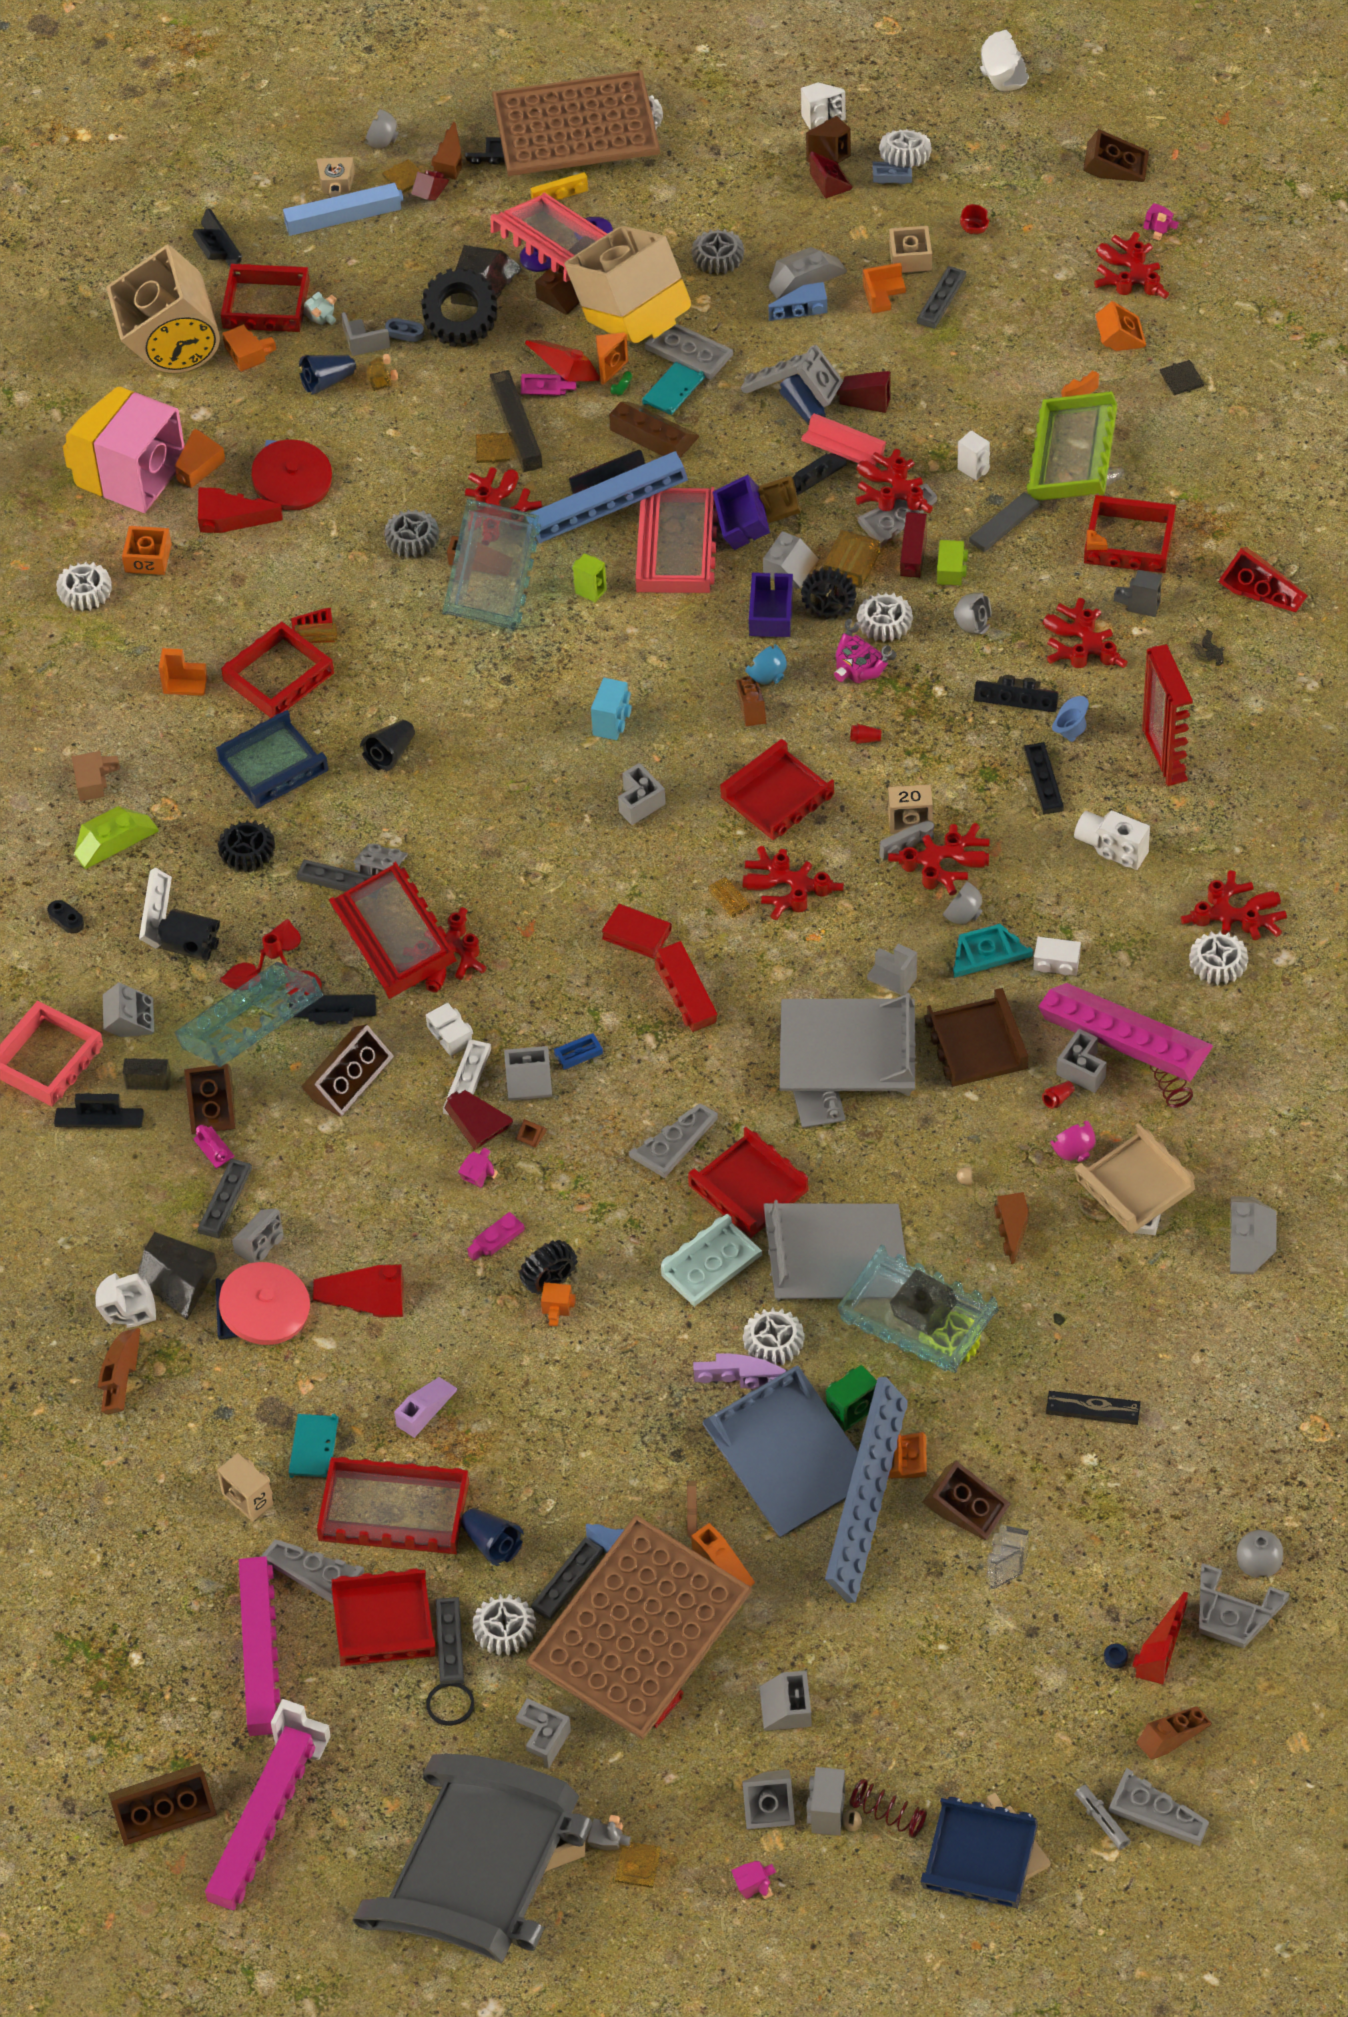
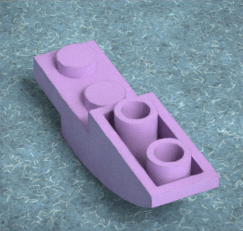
M716 1354V1361L693 1362L694 1382L709 1383L712 1381L732 1382L740 1380V1388L748 1389L761 1387L768 1383L769 1378L773 1380L786 1372L785 1369L766 1360L739 1354Z

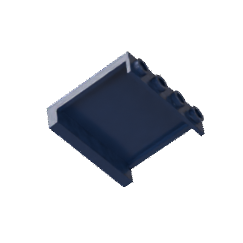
M956 1797L941 1798L942 1807L926 1871L922 1873L920 1881L922 1887L928 1890L1018 1909L1038 1828L1036 1818L1027 1812H1019V1814L1010 1813V1810L1003 1807L987 1808L985 1804L980 1802L968 1804L963 1803L961 1799Z

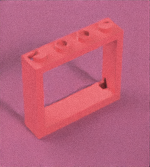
M37 1000L0 1044V1080L53 1107L58 1099L63 1097L68 1087L76 1082L78 1075L87 1069L93 1057L100 1053V1049L103 1047L101 1033ZM44 1020L86 1041L48 1087L6 1066Z

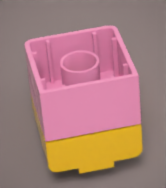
M120 386L115 387L76 421L65 435L66 443L63 445L66 467L72 469L73 479L78 487L146 513L176 474L175 464L184 448L179 410Z

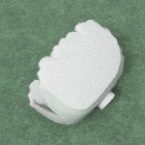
M1007 30L995 32L988 37L982 45L981 61L983 66H980L983 76H988L993 86L997 90L1004 92L1022 88L1029 79V75L1026 73L1025 62L1021 58V52L1017 50L1016 44L1011 39L1012 35Z

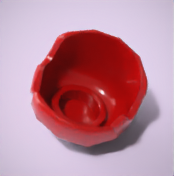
M966 205L960 216V224L963 230L974 235L984 233L990 221L987 215L988 211L980 205Z

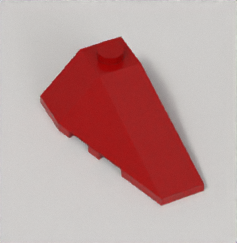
M544 340L525 341V344L567 382L600 380V376L591 361L582 351Z
M1188 1592L1181 1594L1142 1645L1140 1654H1135L1132 1667L1136 1668V1678L1164 1684L1188 1604Z

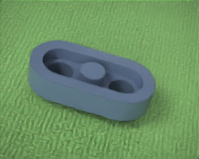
M393 318L385 324V329H388L389 337L416 342L424 336L423 326L418 322Z

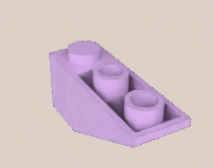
M440 1377L436 1378L409 1395L394 1412L396 1426L415 1438L457 1391V1388Z

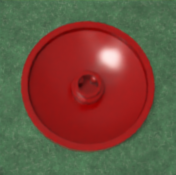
M286 439L267 445L257 454L252 464L251 479L256 493L262 499L279 503L284 510H302L314 506L327 495L332 483V468L327 456L313 444L301 440Z

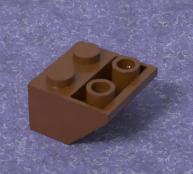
M834 116L806 132V161L810 163L809 154L811 152H815L837 163L850 157L851 128L839 117Z

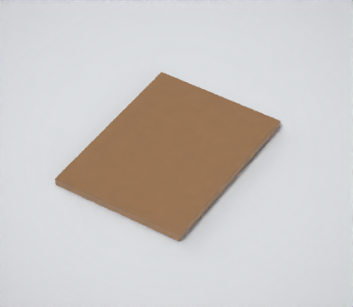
M643 70L492 92L508 176L660 154Z
M635 1515L529 1656L526 1665L643 1740L750 1595L752 1587L638 1515Z

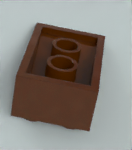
M1098 129L1087 142L1083 171L1103 179L1144 182L1149 151Z
M229 1064L184 1069L191 1134L197 1133L196 1128L199 1125L207 1126L208 1128L211 1126L215 1132L236 1129L234 1089Z
M954 1461L945 1467L922 1502L940 1517L984 1540L988 1539L1011 1504L958 1461Z

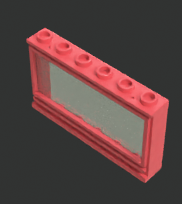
M542 193L541 196L500 212L498 215H491V233L501 230V237L505 239L508 238L509 231L512 232L514 246H521V239L526 242V253L529 256L534 253L535 247L539 250L538 260L541 264L546 262L547 255L551 258V270L553 272L559 271V264L564 267L565 282L570 281V277L564 263L607 235L606 232L546 193Z
M711 487V489L669 488L640 500L635 578L636 592L710 593V585H714L715 574L711 572V569H715V557H712V554H716V541H713V538H717V526H714V523L718 522L717 510H714L716 507L713 496L714 487Z

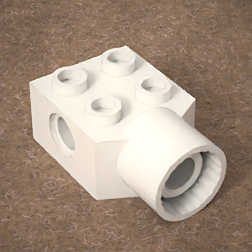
M1112 810L1104 817L1085 811L1076 825L1074 838L1094 846L1097 853L1104 858L1138 870L1149 852L1150 826Z

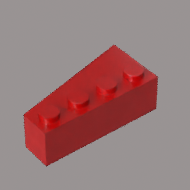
M679 941L657 950L655 969L672 996L676 1007L682 1013L685 1025L689 1026L692 1032L716 1023L718 1014L682 942Z

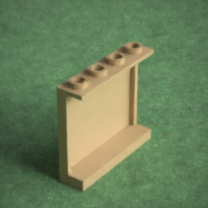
M1136 1124L1137 1134L1089 1168H1086L1082 1163L1074 1168L1078 1182L1130 1234H1133L1195 1190L1193 1181L1195 1177L1191 1170L1181 1166L1179 1159L1175 1155L1171 1156L1162 1142H1157L1152 1133L1147 1128L1144 1130L1139 1124Z

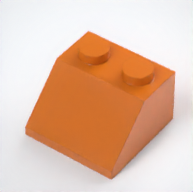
M1111 301L1095 314L1101 336L1100 340L1105 347L1121 351L1144 348L1146 346L1139 316L1114 301Z

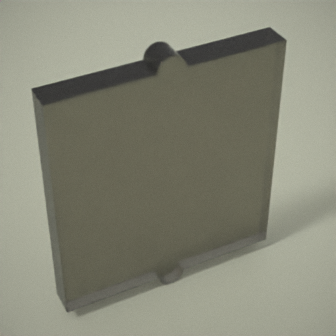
M1190 360L1178 364L1173 363L1171 366L1160 369V373L1173 395L1191 392L1193 389L1204 386L1203 380Z

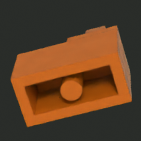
M244 324L222 333L224 347L240 372L266 362L265 356L276 350V343L272 337L258 340L251 331L246 329Z

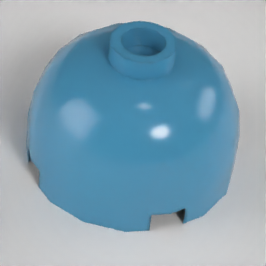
M774 644V649L771 646L767 647L752 660L755 664L752 667L748 665L745 670L755 682L761 685H768L772 682L777 684L785 676L783 672L786 670L787 660L782 650Z

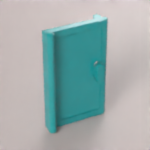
M675 362L643 397L642 403L672 415L703 381L705 375L702 371L697 372Z
M336 1414L331 1416L297 1415L288 1472L290 1478L294 1476L327 1478L330 1459L334 1453L339 1420Z

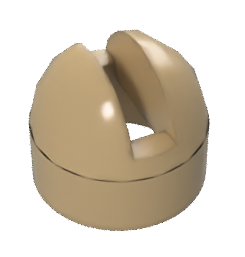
M964 1167L957 1172L959 1183L962 1185H972V1167Z
M848 1810L842 1817L843 1827L848 1831L858 1830L862 1825L861 1815L856 1810ZM850 1816H854V1824L849 1823Z

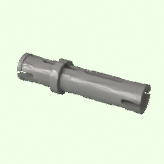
M1087 1785L1078 1788L1075 1796L1086 1807V1813L1089 1816H1093L1103 1831L1117 1846V1849L1125 1848L1131 1840L1106 1811L1102 1800H1098Z

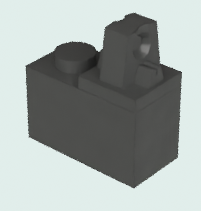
M1138 570L1136 577H1132L1129 588L1116 587L1114 601L1127 605V611L1156 617L1161 602L1162 575Z

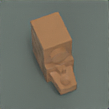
M100 751L71 756L79 800L85 801L105 797L103 788H107L105 775L120 770L118 756H101Z

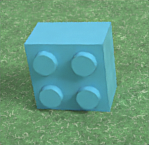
M603 677L591 707L594 736L617 740L619 734L623 733L625 719L630 716L632 706L629 705L631 692L628 691L627 682Z

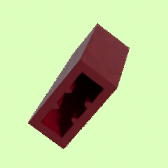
M891 371L844 376L843 382L836 393L839 396V404L886 413L891 400Z
M906 512L900 559V576L921 577L927 543V514Z
M466 1090L461 1093L457 1091L452 1093L447 1098L448 1101L444 1107L474 1150L509 1129L513 1123V1119Z

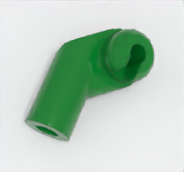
M625 371L618 385H611V394L623 395L632 380L631 372Z

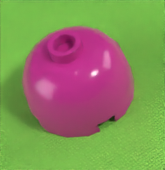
M1084 1121L1085 1126L1079 1127L1076 1124L1056 1136L1058 1141H1050L1052 1148L1060 1158L1067 1161L1077 1159L1078 1162H1082L1090 1157L1089 1152L1095 1146L1096 1136L1089 1121Z

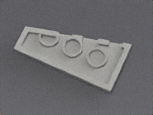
M926 483L919 486L923 490V498L927 500L929 505L932 506L937 502V495ZM897 499L895 507L891 511H882L878 507L858 517V523L875 543L882 548L904 529L906 512L924 513L925 511L911 510L907 507V501Z
M276 1539L261 1556H267L268 1565H273V1568L332 1604L331 1579H336L339 1576L357 1577L365 1572L364 1567L358 1565L354 1567L339 1559L332 1560L317 1552L313 1554L304 1551L301 1547Z

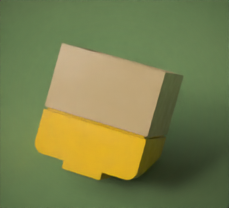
M621 226L564 263L586 320L610 334L626 333L627 341L639 343L646 337L655 339L676 325L675 318L686 312L691 306L683 279H680V271L668 240L664 235Z

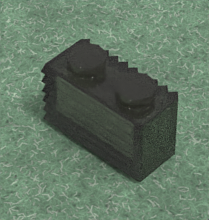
M124 1059L122 1073L127 1090H169L171 1072L168 1059Z

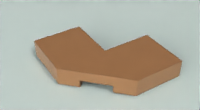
M697 1481L687 1482V1537L691 1538V1535L697 1532Z

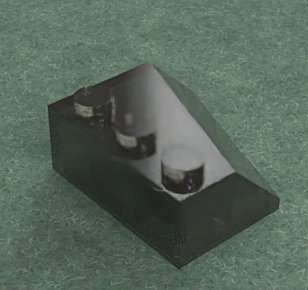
M464 245L455 269L457 271V267H463L464 271L468 272V269L475 270V275L482 274L485 277V281L491 283L497 300L502 294L504 287L513 281L512 278L516 273H520L522 267L502 250ZM456 293L450 296L452 304L478 307L477 300L469 294Z
M154 1232L144 1248L138 1276L141 1280L146 1279L155 1296L162 1298L170 1308L176 1309L184 1319L188 1320L217 1270L215 1253Z

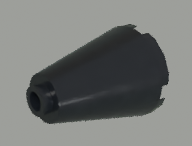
M400 720L366 735L360 743V748L363 746L364 752L362 756L368 765L378 771L380 769L385 770L384 772L394 768L415 735L414 726L406 720Z

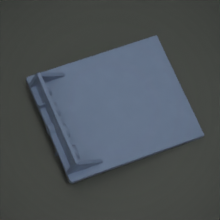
M799 1366L791 1368L773 1380L769 1378L768 1383L749 1392L746 1396L703 1420V1426L779 1538L846 1499L858 1452Z

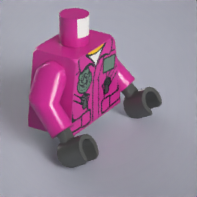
M847 619L845 621L847 631L843 633L835 655L836 667L838 669L834 672L835 678L839 682H843L848 677L855 683L878 678L888 665L887 661L896 658V652L894 650L891 651L889 645H885L881 652H879L856 634L852 636V633L859 630V624L855 622L854 626L850 628L852 620Z

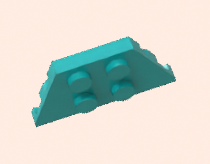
M1001 924L960 934L953 976L956 978L1033 957V949L1030 946L1027 948L1021 944L1020 939L1014 934L1009 933L1008 929Z

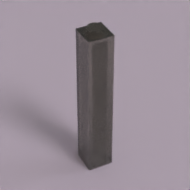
M506 370L490 374L491 389L523 473L543 468L542 454L510 371Z

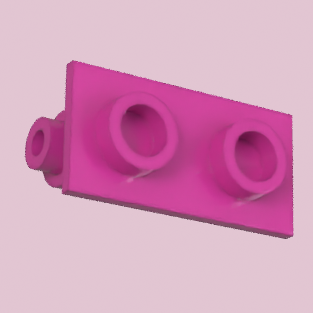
M199 1125L196 1128L197 1136L193 1140L216 1169L235 1157L211 1126L208 1128L207 1126Z

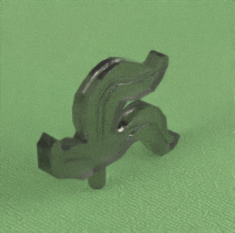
M1206 630L1207 635L1203 637L1202 646L1207 651L1203 650L1201 645L1197 643H1192L1191 648L1194 649L1198 660L1210 662L1215 659L1217 661L1216 666H1220L1224 663L1222 651L1225 650V647L1218 648L1212 644L1213 633L1210 630Z

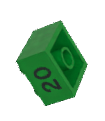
M862 1364L856 1369L849 1370L843 1378L832 1382L826 1389V1407L844 1432L865 1418L870 1410L877 1380Z

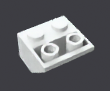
M819 82L801 88V114L810 130L834 116L839 117L842 121L846 120L844 89Z

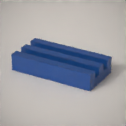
M594 1033L554 1049V1055L558 1058L563 1070L603 1054V1048Z

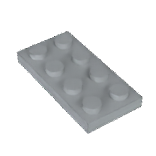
M679 324L674 325L655 339L650 338L645 343L646 350L674 363L678 362L697 372L702 371L705 377L710 380L733 356L732 349Z

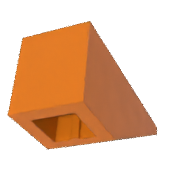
M710 1523L691 1535L693 1551L751 1587L755 1584V1581L727 1541Z

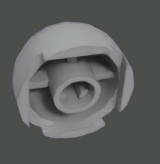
M379 109L376 114L378 118L373 119L365 138L367 140L364 143L374 148H385L390 142L395 143L399 132L396 131L397 122L393 115Z
M969 593L963 596L954 609V618L959 627L965 632L984 634L990 624L986 623L987 618H991V604L988 596H983L984 593Z
M967 881L947 907L943 916L955 924H966L971 919L976 921L983 911L980 909L982 904L980 891Z
M1254 1530L1242 1537L1237 1546L1236 1558L1238 1566L1245 1574L1254 1578L1274 1575L1279 1571L1283 1563V1547L1280 1540L1273 1533L1266 1530Z

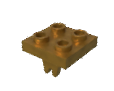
M792 476L759 486L758 491L764 505L768 523L801 513Z

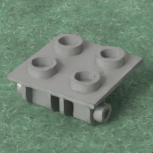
M368 843L353 863H356L355 870L358 873L374 876L375 872L376 874L394 865V862L399 866L408 856V853L401 852V850L396 848L389 849L381 847L379 844Z
M793 1091L802 1128L846 1121L838 1091Z

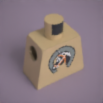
M353 157L317 159L322 193L329 194L332 198L340 196L341 193L350 192L355 173Z

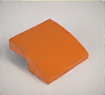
M924 1432L903 1436L899 1433L897 1449L894 1451L892 1468L888 1478H918L927 1476L926 1435Z

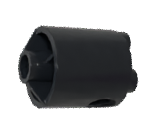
M172 909L167 918L161 920L158 927L161 947L163 950L209 961L211 951L216 950L219 944V938L216 935L220 927V920Z

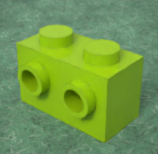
M940 540L937 584L962 586V577H966L967 565H963V563L968 561V549H964V541Z
M584 553L572 566L575 593L596 603L607 590L605 562Z

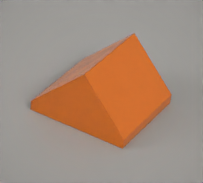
M624 332L596 335L597 362L600 383L603 385L628 363L627 334Z

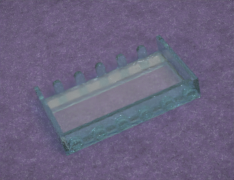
M467 499L443 606V615H454L510 628L512 631L515 630L516 624H520L523 612H519L520 606L524 607L526 594H523L524 588L528 589L530 581L527 571L532 570L534 559L530 557L531 553H535L538 541H534L535 535L539 536L541 524L538 523L539 515Z
M882 1244L837 1306L840 1318L846 1324H854L867 1334L877 1335L885 1343L891 1342L902 1351L907 1353L910 1351L925 1362L931 1361L944 1371L949 1370L953 1373L957 1372L958 1366L994 1314H997L999 1311L996 1298L991 1297L988 1302H985L979 1291L973 1290L971 1294L966 1293L963 1290L962 1284L958 1281H954L952 1285L947 1284L944 1281L943 1275L939 1272H935L933 1276L926 1274L924 1266L920 1263H916L914 1267L907 1265L905 1257L901 1254H897L895 1258L888 1256L886 1247ZM901 1312L905 1313L910 1321L905 1320L901 1316ZM914 1319H916L919 1323L914 1322L913 1324L912 1321H915Z

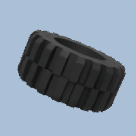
M457 267V271H452V268L446 269V274L438 273L436 280L431 279L428 282V288L424 289L421 306L427 329H430L434 338L439 337V341L443 344H446L448 341L450 346L456 347L457 344L467 347V343L472 342L473 345L479 343L478 338L484 339L488 336L487 331H492L494 321L497 320V300L491 283L485 281V277L482 274L475 275V270L468 269V272L464 271L463 267ZM466 293L477 300L478 310L468 320L461 322L451 321L444 317L441 312L443 302L453 294Z

